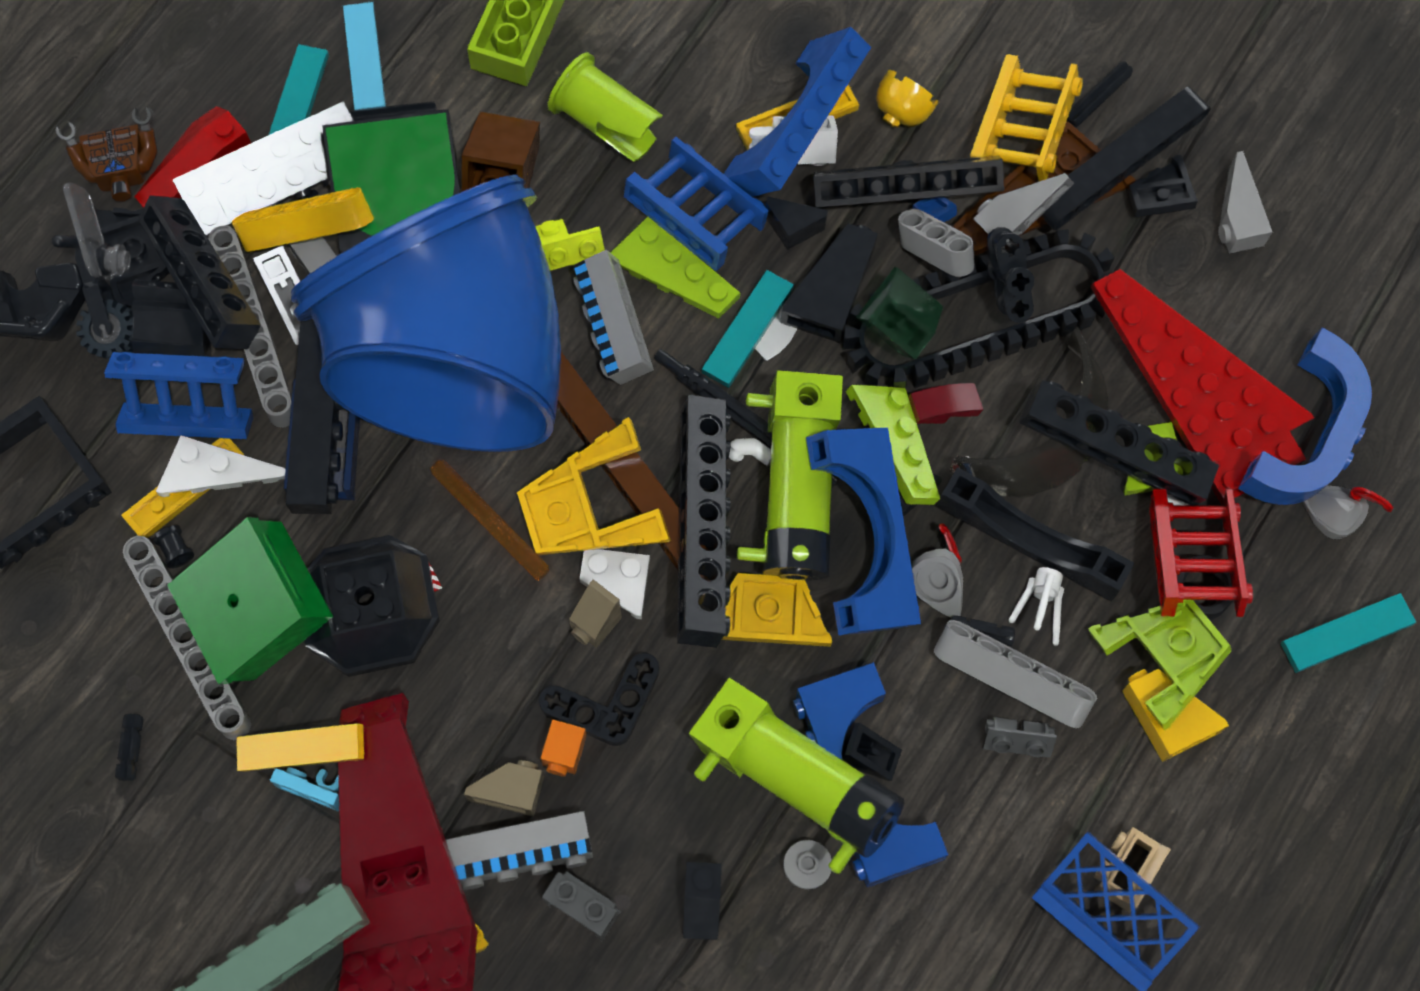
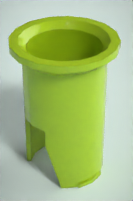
M589 52L578 56L564 70L557 80L548 101V110L552 113L558 114L564 111L633 162L640 160L657 138L650 131L649 127L663 116L596 68L595 57Z

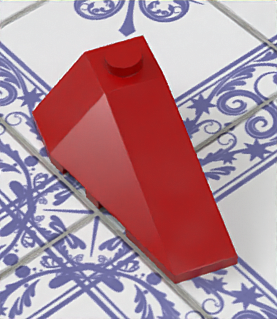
M218 106L214 107L189 126L134 196L135 199L144 208L150 195L182 198L173 179L251 144L246 130L228 110Z

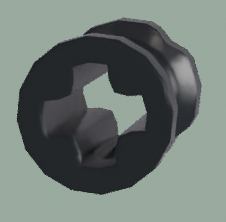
M178 525L163 528L152 539L156 546H160L165 555V565L168 569L181 567L194 557L192 549L186 547L181 537L182 530Z

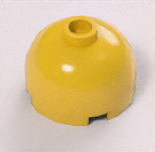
M888 70L878 87L876 96L878 107L885 113L882 119L895 128H898L900 124L913 127L925 122L939 101L931 100L933 95L913 80L905 76L900 81L894 78L897 72Z

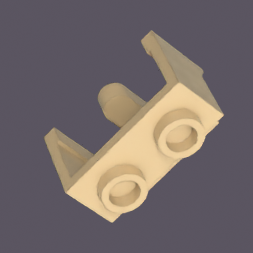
M1134 827L1127 833L1121 831L1112 844L1111 849L1115 851V855L1122 861H1125L1135 843L1149 851L1137 873L1151 884L1171 849L1159 844ZM1105 860L1106 866L1113 865L1111 862H1107ZM1102 871L1096 872L1094 878L1098 880V883L1093 890L1103 891ZM1106 871L1108 890H1124L1112 882L1118 871ZM1133 882L1134 889H1142ZM1129 895L1109 896L1110 901L1127 912H1131ZM1134 895L1135 908L1138 907L1144 895Z

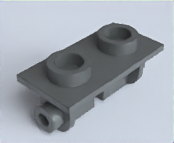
M993 717V720L986 719L985 733L987 734L983 749L999 753L1009 752L1030 755L1032 757L1051 758L1057 735H1054L1055 728L1049 727L1048 723L1024 721L1023 731L1017 730V720Z

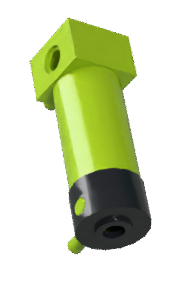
M777 370L770 387V395L753 393L746 395L747 406L769 408L768 432H772L767 531L764 533L763 549L739 547L737 548V559L763 562V573L765 575H776L782 579L805 581L821 580L829 577L832 474L811 470L806 437L826 430H836L841 421L843 376Z
M728 678L689 732V735L700 750L706 754V757L694 772L695 777L705 781L719 763L739 778L744 773L828 830L830 836L843 844L828 865L829 869L836 874L841 873L854 852L859 853L865 858L873 855L887 839L901 815L904 798L872 777L856 770L776 717L768 702L731 678Z

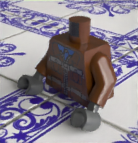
M146 107L147 119L145 121L140 119L138 108H134L132 118L137 123L136 125L79 136L80 141L78 142L75 139L77 130L73 123L68 122L72 133L67 137L63 136L60 127L56 126L58 137L67 142L65 148L74 168L88 182L97 183L101 191L111 190L112 198L115 201H126L131 198L130 186L140 185L145 181V173L150 170L157 156L154 129L150 128V123L154 119V112L149 107Z

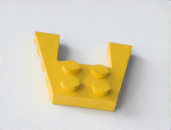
M629 417L624 419L622 424L609 433L606 431L596 438L594 443L581 452L577 451L568 457L567 461L554 470H549L517 492L536 554L546 555L671 541L662 511L659 508L600 530L598 528L581 472L641 450L632 420Z

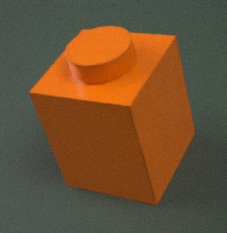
M552 720L540 758L542 765L547 767V772L563 777L566 776L567 772L576 774L587 737L585 728Z

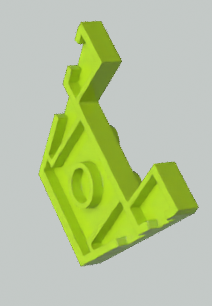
M1183 600V603H1178L1175 616H1161L1160 606L1148 609L1149 612L1132 618L1127 615L1117 618L1115 623L1105 626L1097 624L1088 628L1090 635L1107 656L1132 639L1138 638L1173 683L1171 686L1145 702L1147 709L1164 731L1172 725L1231 652L1230 644L1193 600Z

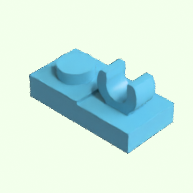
M288 767L285 772L275 768L270 781L276 788L339 812V794H337L339 792V776H337L334 784L330 786L325 785V778L328 772L321 769L316 776L318 785L316 786L305 780L307 774L297 769Z

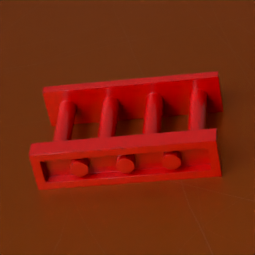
M1153 489L1149 514L1161 616H1175L1178 603H1183V600H1234L1236 617H1243L1247 604L1252 603L1253 588L1251 583H1246L1238 528L1241 507L1240 503H1235L1233 489H1226L1222 506H1174L1173 502H1168L1166 489ZM1173 519H1223L1224 532H1177L1176 529H1171L1170 522H1173ZM1177 545H1226L1228 559H1180V556L1174 555V548ZM1180 572L1230 573L1232 587L1183 586V583H1178L1177 576L1180 575Z

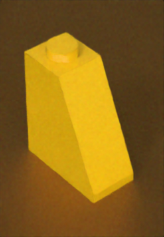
M1143 669L1128 678L1130 683L1122 690L1162 762L1220 734L1229 726L1223 717L1194 696L1172 725L1164 731L1145 704L1146 701L1173 684L1168 676L1159 669L1150 673Z

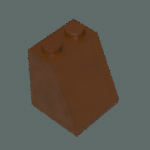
M480 112L462 153V192L508 175H518L525 180V189L529 188L539 150L540 122Z

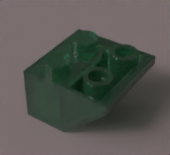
M894 267L856 318L902 356L916 359L935 335L943 305L898 267Z

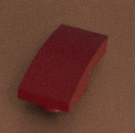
M975 383L937 386L911 393L908 396L917 424H945L950 417H978L984 410Z

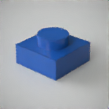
M944 196L923 198L913 204V209L921 210L944 223L957 215V205Z

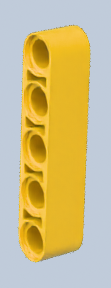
M357 187L248 211L234 218L231 224L245 251L251 252L359 229L372 222L374 216L361 188Z

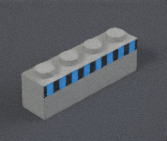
M604 250L574 264L576 273L574 283L585 301L582 309L594 330L591 333V338L595 347L600 350L602 356L600 367L603 374L622 385L653 371L654 368L619 259L608 250Z
M584 811L446 840L464 890L484 886L483 881L497 878L498 882L512 881L518 879V873L532 871V875L546 874L553 871L552 866L565 863L567 868L579 867L587 864L586 859L593 858Z

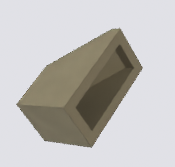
M593 579L569 618L571 629H573L571 634L584 645L590 643L597 648L622 618L620 599Z
M519 760L518 764L508 762L468 786L464 795L470 802L534 817L544 775L535 763L525 760Z

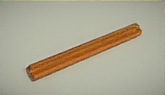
M440 459L432 465L430 469L436 479L536 580H541L550 571L549 566L445 460Z

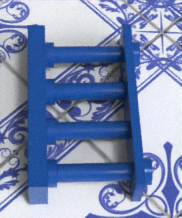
M674 137L671 141L670 160L648 179H643L636 172L632 173L626 179L624 198L714 271H717L725 263L728 250L726 244L749 223L759 231L763 230L769 210L765 208L760 200L751 197L697 154L692 146ZM679 168L693 177L671 198L665 197L656 189ZM703 186L716 196L694 217L689 216L679 208ZM727 204L739 216L718 235H713L703 225Z
M112 352L104 375L105 378L122 380L126 403H123L115 423L117 433L247 439L253 421L252 409L237 408L233 385L239 382L244 366V358ZM135 379L154 380L159 404L140 403ZM168 381L187 382L191 406L172 404ZM201 383H220L224 407L205 406Z

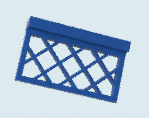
M1088 831L1032 896L1037 903L1139 991H1146L1156 976L1199 929L1197 923ZM1087 843L1100 853L1101 866L1081 867L1079 852ZM1075 858L1076 867L1067 868ZM1105 858L1108 859L1113 865L1106 866ZM1121 870L1128 877L1129 889L1108 890L1106 871ZM1102 871L1103 891L1083 892L1081 872ZM1061 873H1077L1078 892H1064L1054 882ZM1133 882L1142 889H1134ZM1149 894L1156 901L1157 913L1136 914L1134 895ZM1129 895L1131 914L1111 915L1109 896ZM1104 896L1106 916H1091L1085 910L1084 897ZM1072 898H1079L1080 905L1077 904ZM1161 905L1170 913H1161ZM1177 918L1187 927L1186 931L1179 938H1164L1162 919ZM1157 919L1159 938L1139 939L1137 920ZM1132 920L1134 939L1119 940L1113 935L1112 921ZM1107 921V928L1100 922ZM1160 944L1161 959L1153 968L1141 959L1139 945ZM1165 944H1173L1171 948L1167 952H1165ZM1135 945V953L1127 946Z

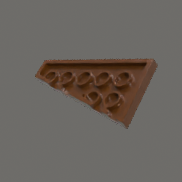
M1067 122L1056 151L1057 161L1053 173L1048 174L1047 179L1064 173L1068 176L1100 152L1101 149L1071 123ZM1043 144L1032 154L1040 155ZM1019 165L1004 179V191L989 192L952 226L972 238L974 256L988 250L987 237L989 234L973 219L978 215V208L988 199L993 200L998 195L1039 182L1036 167ZM1130 175L1094 203L1128 189L1129 185L1136 182V179ZM1040 216L1021 235L1042 227L1047 223Z

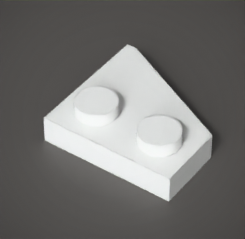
M601 549L586 550L583 553L580 583L588 587L589 583L594 579L620 599V606L630 612L631 616L636 619H642L650 555Z

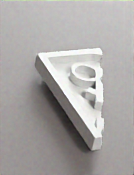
M180 436L156 492L161 497H169L170 493L184 491L199 493L207 489L221 490L242 487V484L251 482L273 483L285 479L286 469Z

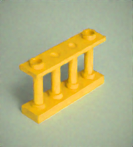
M1006 54L970 154L971 158L999 155L1003 162L1036 167L1039 182L1046 180L1048 174L1053 173L1057 161L1056 151L1074 98L1081 94L1083 79L1079 78L1077 65L1071 64L1066 79L1024 73V70L1020 69L1018 56ZM1021 85L1062 91L1057 104L1016 98L1014 94L1016 88L1021 87ZM1013 110L1053 116L1049 129L1006 123L1007 113ZM1004 135L1044 141L1040 155L997 148L996 144L999 137L1002 138Z

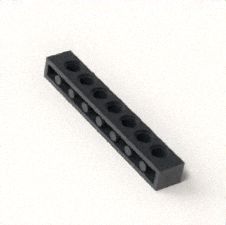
M695 395L687 396L681 409L677 643L717 648L723 637L728 636L730 630V616H726V606L730 600V586L726 585V576L730 570V556L726 555V546H728L730 540V526H726V517L730 511V497H726V488L729 486L731 473L730 469L726 468V460L729 458L731 444L730 441L726 440V432H728L731 416L730 413H726V400ZM702 488H706L710 492H706ZM701 516L708 518L710 521L704 520ZM700 545L706 546L710 551L704 550ZM700 575L708 577L710 581L704 580ZM699 605L706 606L710 612L703 610Z

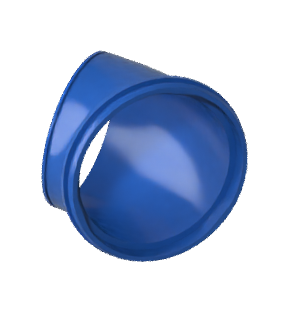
M518 175L504 176L436 203L343 252L294 286L291 290V301L298 305L294 310V314L298 321L313 319L322 352L320 382L324 390L335 402L359 418L390 432L418 441L456 449L486 452L516 451L539 445L551 436L555 424L560 384L561 341L559 314L549 265L539 234L528 211V207L536 201L537 196L532 188L525 189L524 185L526 182Z

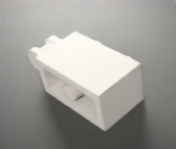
M834 115L827 116L797 164L823 166L827 163H836L838 130ZM786 116L773 117L772 127L751 128L749 136L752 138V143L749 145V149L763 140Z

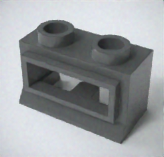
M567 871L563 875L558 872L542 896L546 905L549 907L551 905L555 906L597 935L596 938L600 941L604 940L621 914V911L617 909L614 902Z

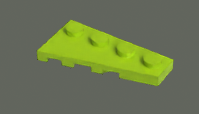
M649 217L611 252L612 255L619 259L621 268L629 271L630 275L640 280L643 278L657 285L658 289L666 293L671 292L683 298L684 302L718 319L740 298V292Z
M851 385L846 390L850 401L855 400L861 410L858 416L863 425H869L870 428L888 427L898 489L906 504L934 505L940 499L906 388Z

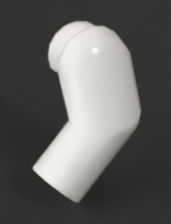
M755 438L735 439L730 443L729 458L731 460L739 462L743 459L744 455H752L766 466L770 465L771 449Z

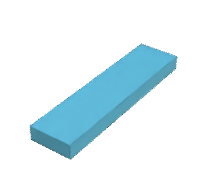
M373 2L344 5L343 11L354 109L384 107L386 103Z

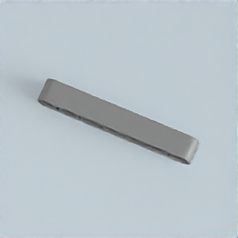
M226 225L217 226L210 232L208 240L229 273L234 269H240L237 273L230 275L242 295H249L246 302L261 324L249 349H244L262 407L273 425L281 428L290 425L292 394L243 247L233 228ZM231 242L229 246L221 248L222 244ZM262 349L268 350L262 356H255V354ZM269 377H277L275 382L264 384ZM281 404L286 405V408L283 411L273 412L276 406Z
M144 536L130 538L123 547L124 558L214 725L228 739L237 740L239 736H246L251 728V721L231 683L218 684L209 665L202 671H195L197 662L205 659L194 636L190 641L180 643L181 636L191 630L179 607L175 613L165 615L167 607L177 603L167 586L174 578L165 565L161 554L148 538ZM149 550L144 559L136 560V556L140 551ZM157 577H163V581L158 587L150 588L152 580ZM224 687L221 697L215 700L210 699V693L213 689ZM230 716H240L239 722L235 727L225 728V722Z

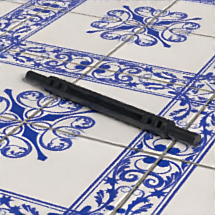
M663 349L656 353L654 359L677 375V380L697 395L726 400V413H730L731 420L771 448L772 432H768V422L689 364L683 365ZM832 474V488L836 485V483H837L838 480H839V478H837V477H836L835 475H833V474Z

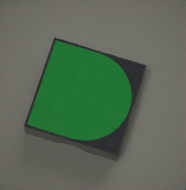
M449 109L322 125L331 192L357 187L361 188L374 216V220L364 227L337 233L339 248L342 253L384 229L436 203L461 193Z

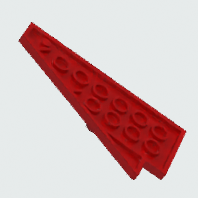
M1121 269L1091 285L1092 291L1188 450L1204 453L1210 457V461L1220 465L1211 488L1221 505L1223 504L1226 489H1233L1234 499L1245 493L1238 489L1250 463L1263 451L1291 465H1297L1306 460L1305 455L1290 432L1311 421L1314 418L1311 412Z

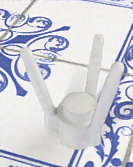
M1039 568L1036 577L1029 578L1027 587L1014 608L1009 622H1015L1034 591V596L1040 599L1034 629L1039 630L1047 603L1054 599L1052 643L1057 646L1059 644L1061 603L1064 588L1061 587L1063 575L1051 568Z

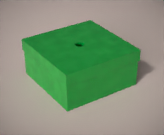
M247 517L167 584L218 684H230L233 681L257 679L333 618L282 522L261 521L258 518Z

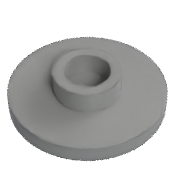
M803 840L792 845L787 851L784 858V871L788 880L793 885L802 889H815L823 885L829 878L832 870L829 869L828 865L832 859L830 853L822 844L813 840Z

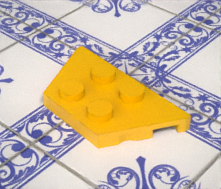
M737 573L730 585V600L726 606V616H730V630L728 636H724L722 640L831 647L832 638L822 622L819 609L811 598L810 590L805 580L782 579L776 575Z

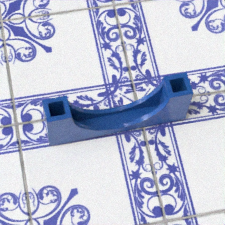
M852 27L810 41L795 63L809 76L807 85L800 98L786 117L763 140L744 153L734 157L724 175L751 197L781 190L872 47Z
M888 427L826 430L806 437L811 470L831 473L846 482L856 492L867 510L874 535V557L867 579L852 596L833 602L838 636L899 629L921 624Z
M871 663L798 688L797 699L793 700V706L798 719H804L808 731L804 732V735L842 760L843 741L850 726L867 709L883 702L886 693L875 664ZM936 822L919 826L896 824L887 839L873 855L865 858L859 853L854 852L857 860L852 861L858 880H864L868 888L944 861L948 853Z

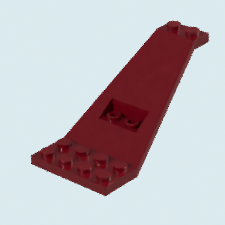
M404 693L341 710L339 726L363 724L364 759L338 762L341 884L351 889L370 923L343 941V963L338 991H473L478 931L406 729L409 701Z

